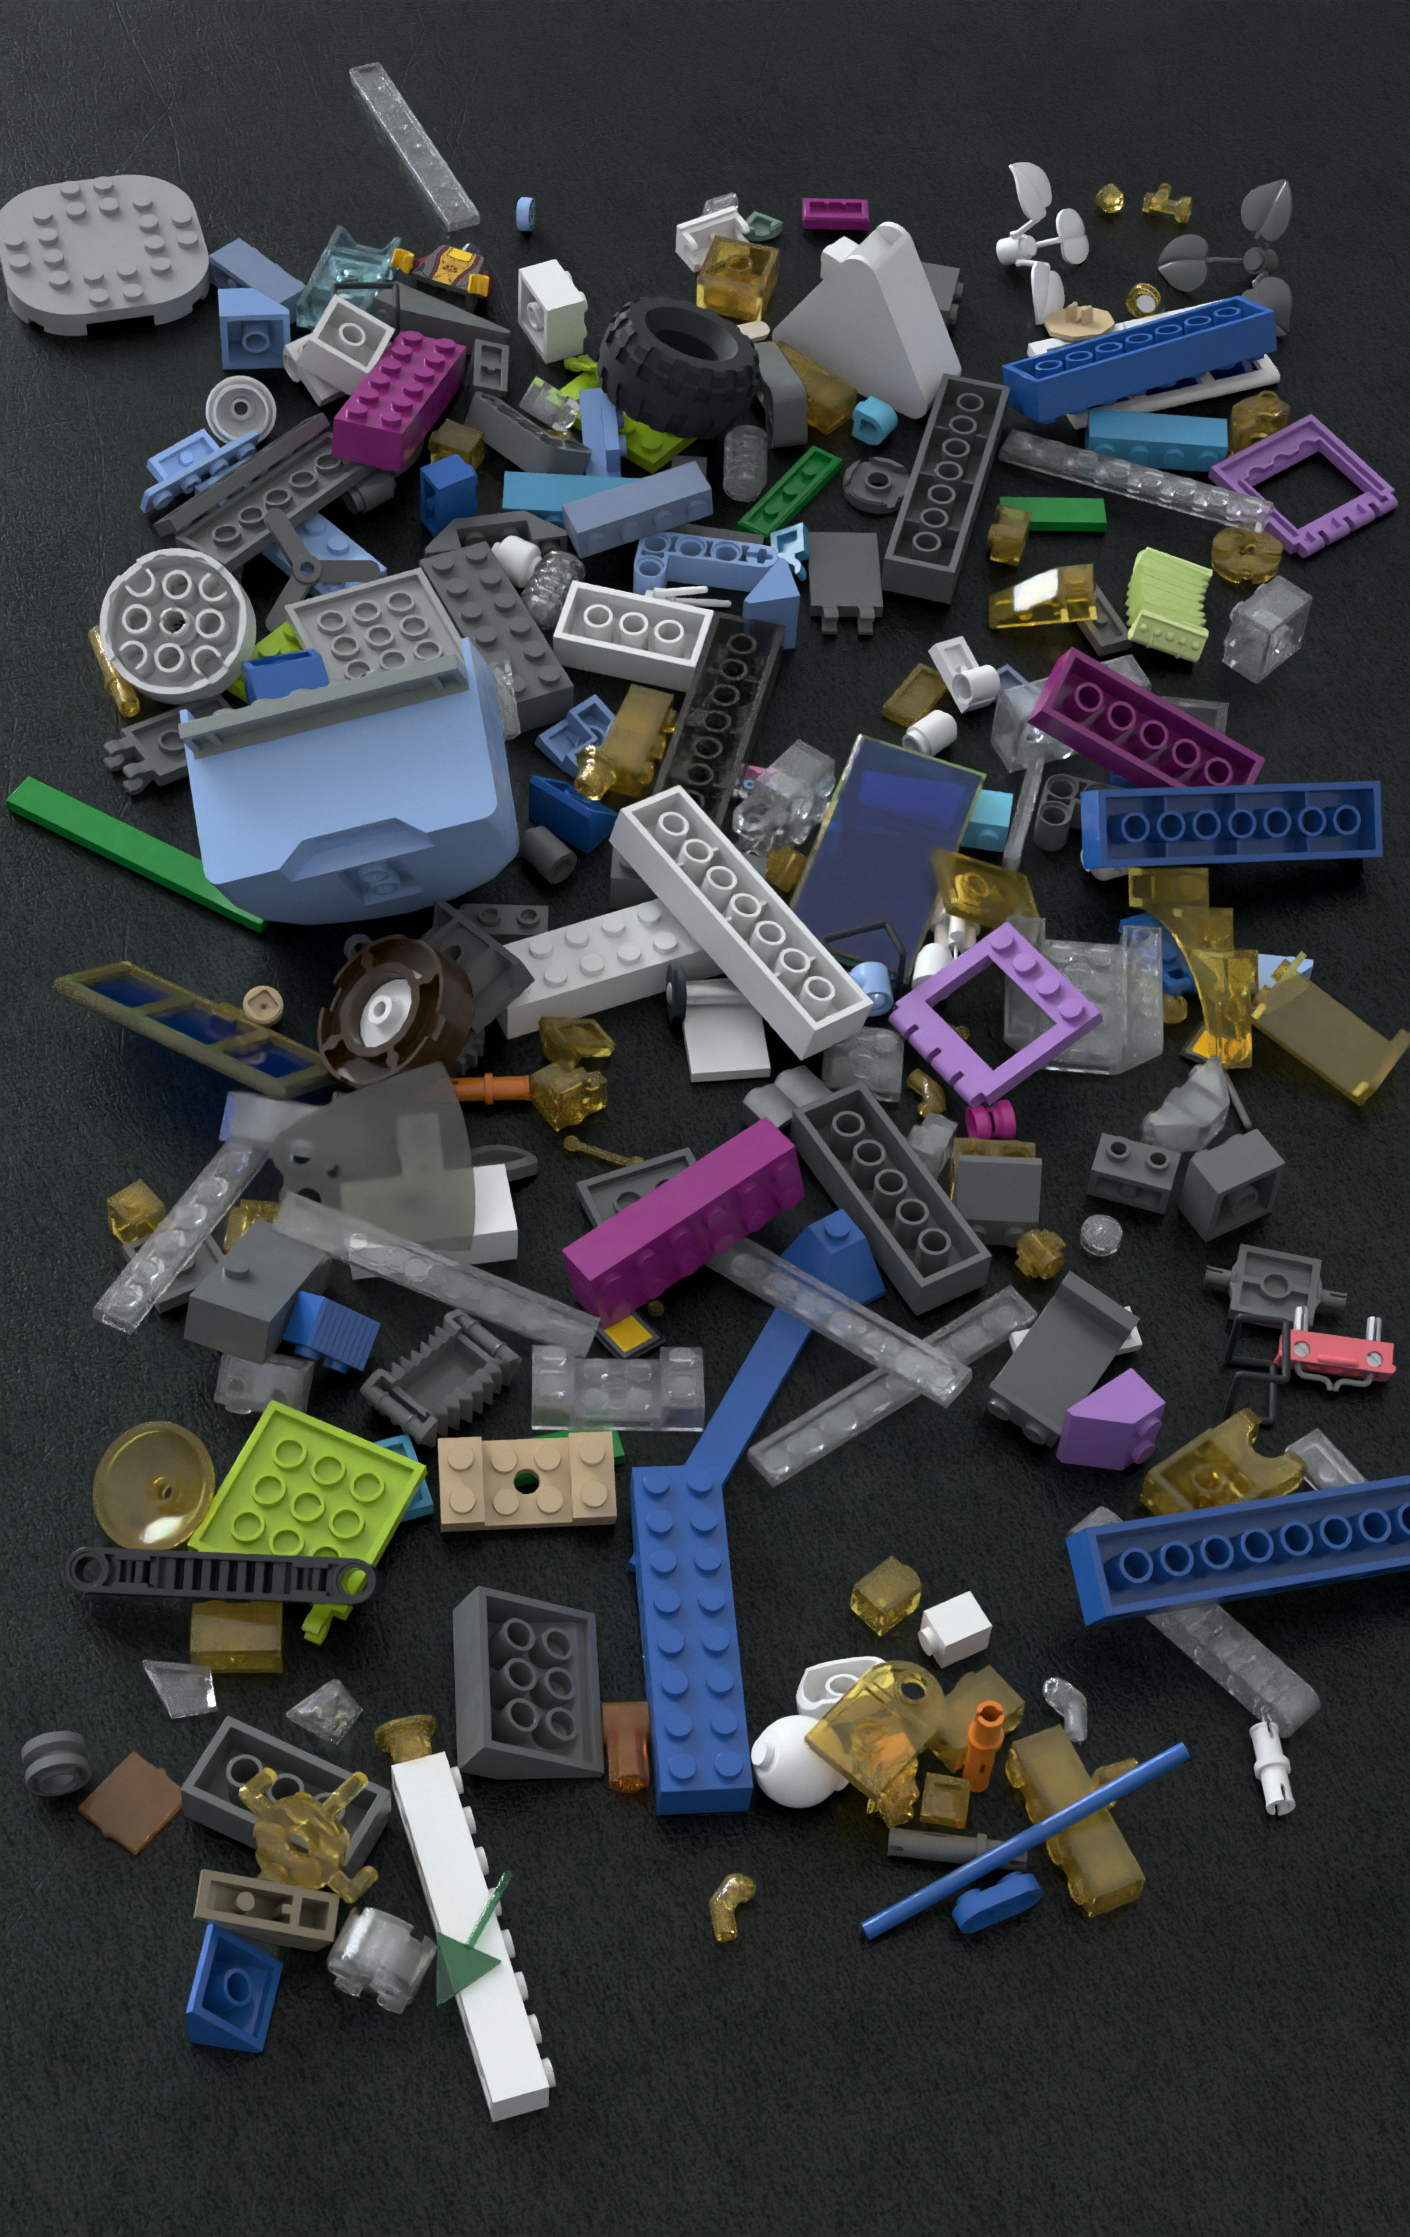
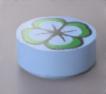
M521 197L518 200L516 225L519 231L532 232L534 228L536 211L534 198Z

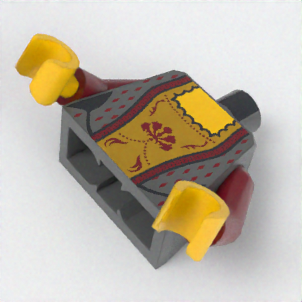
M465 244L462 249L441 245L432 254L417 260L413 259L414 254L403 249L394 250L390 266L399 268L405 274L412 276V288L471 314H473L479 298L489 300L494 294L491 275L485 270V259L481 256L479 248L473 244Z

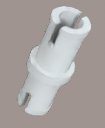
M1260 1722L1253 1725L1249 1731L1257 1760L1254 1764V1772L1256 1778L1261 1780L1267 1812L1274 1815L1276 1812L1274 1805H1277L1278 1815L1287 1814L1296 1806L1288 1774L1291 1771L1290 1762L1287 1757L1283 1756L1278 1725L1270 1722V1732L1268 1733L1267 1722Z

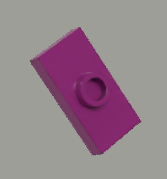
M803 198V229H830L835 231L869 230L868 200Z

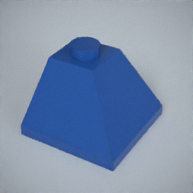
M843 1209L808 1225L771 1266L770 1270L771 1274L805 1317L815 1321L814 1328L816 1330L884 1296L886 1291L866 1237Z

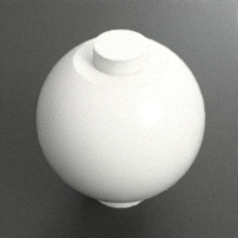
M793 1715L775 1721L763 1731L755 1741L751 1751L753 1771L758 1785L769 1798L786 1807L806 1808L819 1804L828 1798L834 1790L840 1791L845 1788L851 1776V1760L847 1755L843 1754L842 1746L835 1733L823 1722L809 1716Z

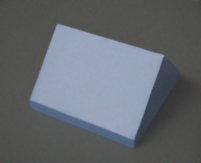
M781 557L744 600L740 641L741 654L752 655L795 648L800 594L787 560Z

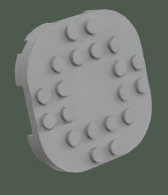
M144 175L102 176L95 179L66 181L27 190L11 199L0 211V263L9 304L22 321L28 325L34 321L38 325L44 326V332L64 336L87 335L86 324L150 315L153 316L155 325L165 324L180 319L192 312V305L198 299L204 300L210 288L209 255L195 207L185 192L167 181Z

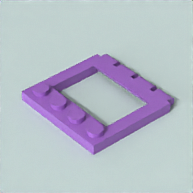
M1312 414L1211 466L1208 478L1290 554L1297 552L1302 558L1308 557L1324 548L1325 545L1348 535L1350 531L1353 532L1375 520V517L1378 518L1398 506V501L1393 496L1395 489ZM1319 451L1358 486L1364 494L1304 527L1296 529L1252 486Z
M1008 921L895 1003L897 1010L888 1019L889 1023L905 1039H909L908 1042L927 1062L931 1063V1066L950 1086H954V1090L972 1108L977 1107L984 1101L990 1106L1103 1022L1101 1012ZM993 962L1057 1023L994 1071L932 1009L934 1005Z

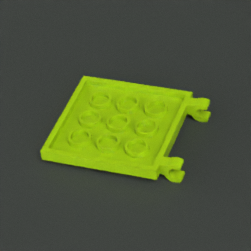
M271 1399L187 1546L189 1551L356 1558L376 1567L427 1475L426 1465ZM356 1571L349 1577L347 1585L352 1595L360 1594L368 1581L364 1571ZM311 1605L313 1608L302 1625V1630L306 1631L304 1639L320 1646L327 1636L333 1616L346 1621L353 1607Z

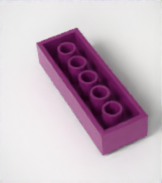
M401 331L334 417L331 457L400 472L463 385L467 346L456 344L451 339L424 337L416 331Z
M1074 647L1057 660L1027 720V723L1140 788L1253 785L1265 761V758Z
M764 1117L564 1248L562 1254L576 1300L603 1330L607 1329L614 1323L627 1318L632 1311L650 1299L659 1297L665 1289L683 1277L692 1275L701 1265L716 1255L728 1251L734 1243L746 1235L761 1229L766 1222L784 1210L794 1207L799 1200L805 1197L795 1145L767 1117Z

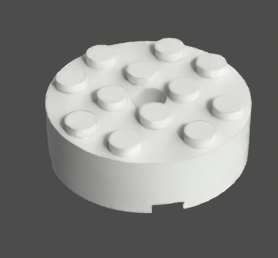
M170 548L154 551L138 558L137 563L121 576L118 575L109 587L102 604L100 636L109 661L135 689L159 702L185 705L196 700L218 695L242 674L241 661L250 660L255 646L256 618L246 592L222 564L198 551ZM180 620L185 621L180 630L171 633L174 624Z

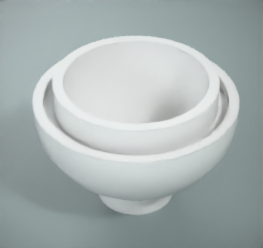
M232 376L219 382L210 392L206 402V419L215 436L227 444L253 429L260 433L259 443L267 437L274 426L276 405L271 392L260 381L248 376ZM237 402L247 404L248 410L245 414H237L235 412L234 406Z

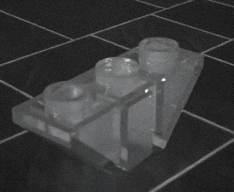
M1214 1054L1203 1066L1197 1064L1190 1072L1186 1083L1180 1089L1178 1087L1173 1088L1167 1095L1163 1106L1157 1112L1152 1110L1148 1113L1140 1126V1131L1143 1132L1140 1143L1164 1147L1174 1152L1201 1151L1224 1128L1230 1106V1098L1220 1057Z

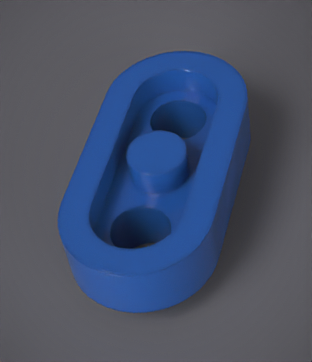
M1021 1871L1012 1872L991 1888L984 1891L972 1889L962 1894L956 1901L957 1906L953 1910L952 1916L962 1933H973L1029 1909L1041 1899L1043 1891L1033 1874H1022Z

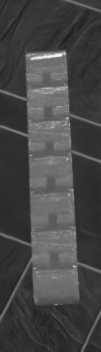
M1100 1506L1068 1531L1066 1538L1084 1528L1123 1521L1108 1508ZM1218 1604L1144 1616L1262 1722H1267V1727H1269L1270 1722L1276 1723L1279 1728V1736L1289 1738L1321 1708L1316 1692Z

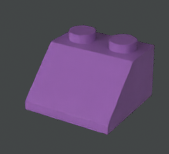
M1130 1368L1067 1409L1056 1457L1062 1463L1121 1471L1134 1462L1140 1464L1147 1460L1156 1449L1155 1441L1158 1431L1162 1426L1161 1419L1166 1402Z

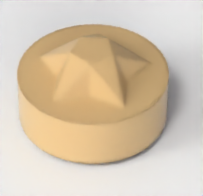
M257 986L246 994L243 1001L245 1017L254 1026L261 1028L270 1027L276 1024L282 1017L284 1009L283 1000L278 991L272 987Z

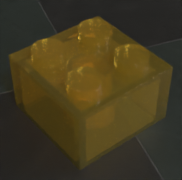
M715 235L697 278L696 306L743 320L761 321L777 282L780 249Z

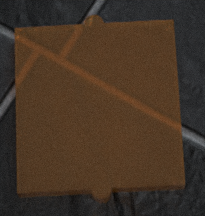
M133 1751L78 1807V1811L102 1829L103 1837L109 1838L111 1836L136 1855L183 1806L181 1798L182 1787L166 1776L165 1769H156Z

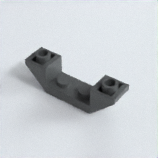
M524 510L453 519L425 548V558L484 541L492 549L496 542L501 543L506 537L512 535L537 545L541 551V557L545 560L544 564L566 562L568 535L566 530Z

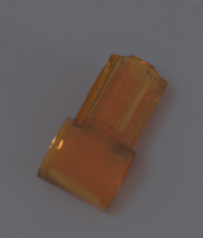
M602 1702L603 1744H607L609 1788L616 1789L620 1793H634L641 1788L648 1787L649 1765L646 1742H649L648 1702Z

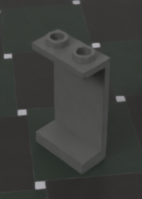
M1069 1271L1048 1305L996 1379L992 1381L981 1400L987 1404L989 1411L1002 1420L1009 1419L1021 1427L1028 1439L1034 1443L1045 1444L1052 1448L1062 1433L1067 1409L1088 1396L1140 1318Z

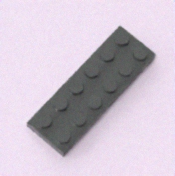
M327 431L176 536L177 548L198 552L208 549L211 557L232 573L275 542L264 523V516L269 509H281L295 528L378 468L331 457L333 433Z

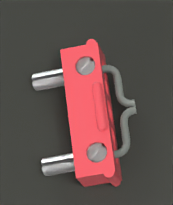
M1296 1307L1294 1327L1291 1329L1290 1369H1294L1301 1378L1322 1381L1326 1384L1328 1391L1338 1392L1341 1385L1365 1387L1370 1385L1372 1381H1388L1396 1371V1367L1392 1365L1394 1344L1381 1342V1318L1369 1317L1367 1319L1365 1340L1308 1332L1310 1310L1304 1307L1302 1311V1307ZM1282 1335L1279 1339L1278 1355L1273 1361L1280 1368H1282ZM1303 1371L1323 1373V1374H1330V1375H1337V1376H1344V1377H1351V1378H1358V1379H1365V1380H1364V1381H1360V1380H1353V1379H1346V1378H1344V1379H1339V1380H1337V1381L1334 1383V1385H1333L1332 1382H1331V1380H1330L1328 1377H1326V1376L1318 1375V1374L1305 1373V1372H1303Z

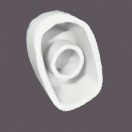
M854 1657L817 1664L805 1670L796 1695L799 1715L815 1718L826 1724L829 1728L837 1725L853 1724L856 1721L859 1722L884 1711L893 1703L894 1679L886 1662L877 1657Z

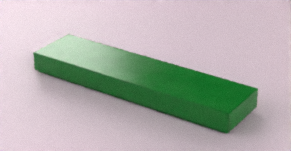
M813 445L737 523V531L764 535V545L767 546L771 542L770 533L784 529L839 472L842 468V459Z

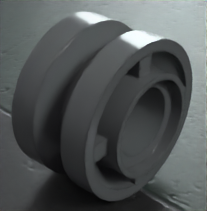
M54 1731L39 1735L28 1741L21 1750L23 1766L26 1768L25 1780L27 1789L31 1793L40 1796H59L74 1792L85 1786L92 1776L90 1763L86 1758L88 1750L85 1738L81 1734L72 1731Z

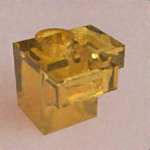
M562 1058L530 1075V1101L556 1132L568 1125L580 1123L586 1116L606 1106L607 1080L599 1071L587 1073L583 1067L575 1070Z

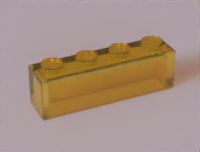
M1061 1724L1012 1742L1008 1761L1005 1764L1006 1774L1011 1785L1014 1788H1020L1026 1799V1810L1033 1825L1097 1790ZM1106 1806L1047 1839V1849L1052 1861L1056 1865L1061 1864L1068 1876V1888L1072 1898L1078 1905L1083 1904L1090 1918L1139 1899L1146 1877Z

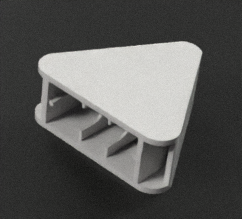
M893 222L880 224L772 333L773 342H775L788 361L867 398L872 395L890 405L895 411L913 419L923 417L933 406L943 373L960 376L962 371L913 240L902 226Z

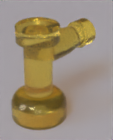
M1162 183L1155 196L1154 193H1146L1142 208L1143 212L1150 213L1151 210L1174 214L1176 221L1188 223L1193 203L1192 197L1183 196L1178 201L1167 200L1172 191V187L1168 183Z

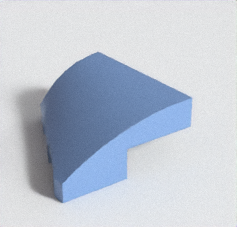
M595 694L569 710L564 720L540 734L534 744L564 772L576 780L588 784L595 774L619 720Z

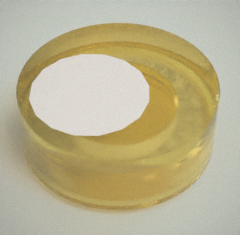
M1139 283L1131 288L1126 296L1125 303L1128 311L1133 316L1144 318L1153 316L1161 304V297L1157 289L1152 285Z

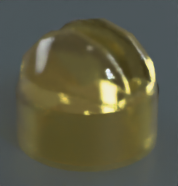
M1108 184L1098 192L1095 203L1103 211L1115 213L1123 207L1124 195L1117 186Z

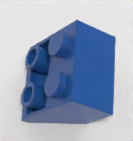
M314 648L241 661L248 706H251L258 699L269 698L275 700L289 696L292 691L298 689L314 690L329 684L322 656Z

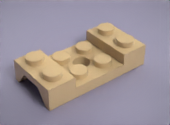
M612 1431L569 1433L568 1437L492 1441H482V1437L438 1438L441 1532L610 1525L616 1523L617 1508ZM522 1473H530L538 1479L539 1487L531 1494H522L514 1486L515 1478Z

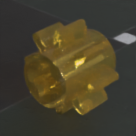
M786 844L783 845L780 852L771 848L766 856V868L768 869L766 880L786 892L790 891L793 884L801 889L811 874L810 870L804 867L809 859Z
M1038 1228L1032 1229L1025 1233L1017 1242L1016 1253L1020 1258L1014 1263L1026 1277L1032 1275L1035 1279L1038 1276L1042 1279H1048L1063 1267L1065 1258L1061 1250L1066 1246V1243L1055 1231L1049 1233L1047 1229H1044L1042 1232Z

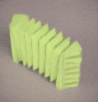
M1150 547L1140 551L1135 560L1131 581L1127 586L1130 589L1126 594L1129 598L1125 605L1129 607L1126 615L1130 618L1126 625L1131 627L1128 631V639L1145 645L1146 648H1153L1173 655L1176 659L1182 658L1197 663L1209 633L1206 628H1203L1206 620L1203 619L1205 613L1201 611L1204 608L1202 604L1205 600L1204 594L1209 586L1208 582L1212 577L1213 570Z

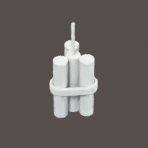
M959 877L951 881L949 894L945 892L936 894L935 916L931 920L934 943L944 945L953 951L954 960L958 957L959 951H961L962 955L976 944V936L980 933V922L977 919V898L973 895H966L967 882Z

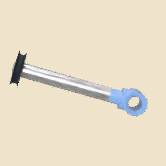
M872 961L864 962L853 968L851 972H848L850 977L874 1002L868 1016H879L892 1008L894 999L888 969L884 964ZM670 964L668 965L666 1005L670 1023H672L674 1017H679L682 1023L684 1022L687 1005L751 1004L731 980L686 981L682 964L677 970L672 969Z

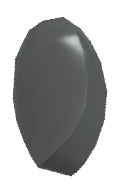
M502 1144L485 1145L458 1154V1151H455L448 1156V1164L446 1166V1171L505 1164L508 1182L538 1173V1159L536 1156L518 1147Z

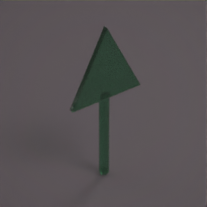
M510 1871L503 1873L465 1944L437 1932V2008L501 1963V1960L475 1949L474 1946L512 1878Z

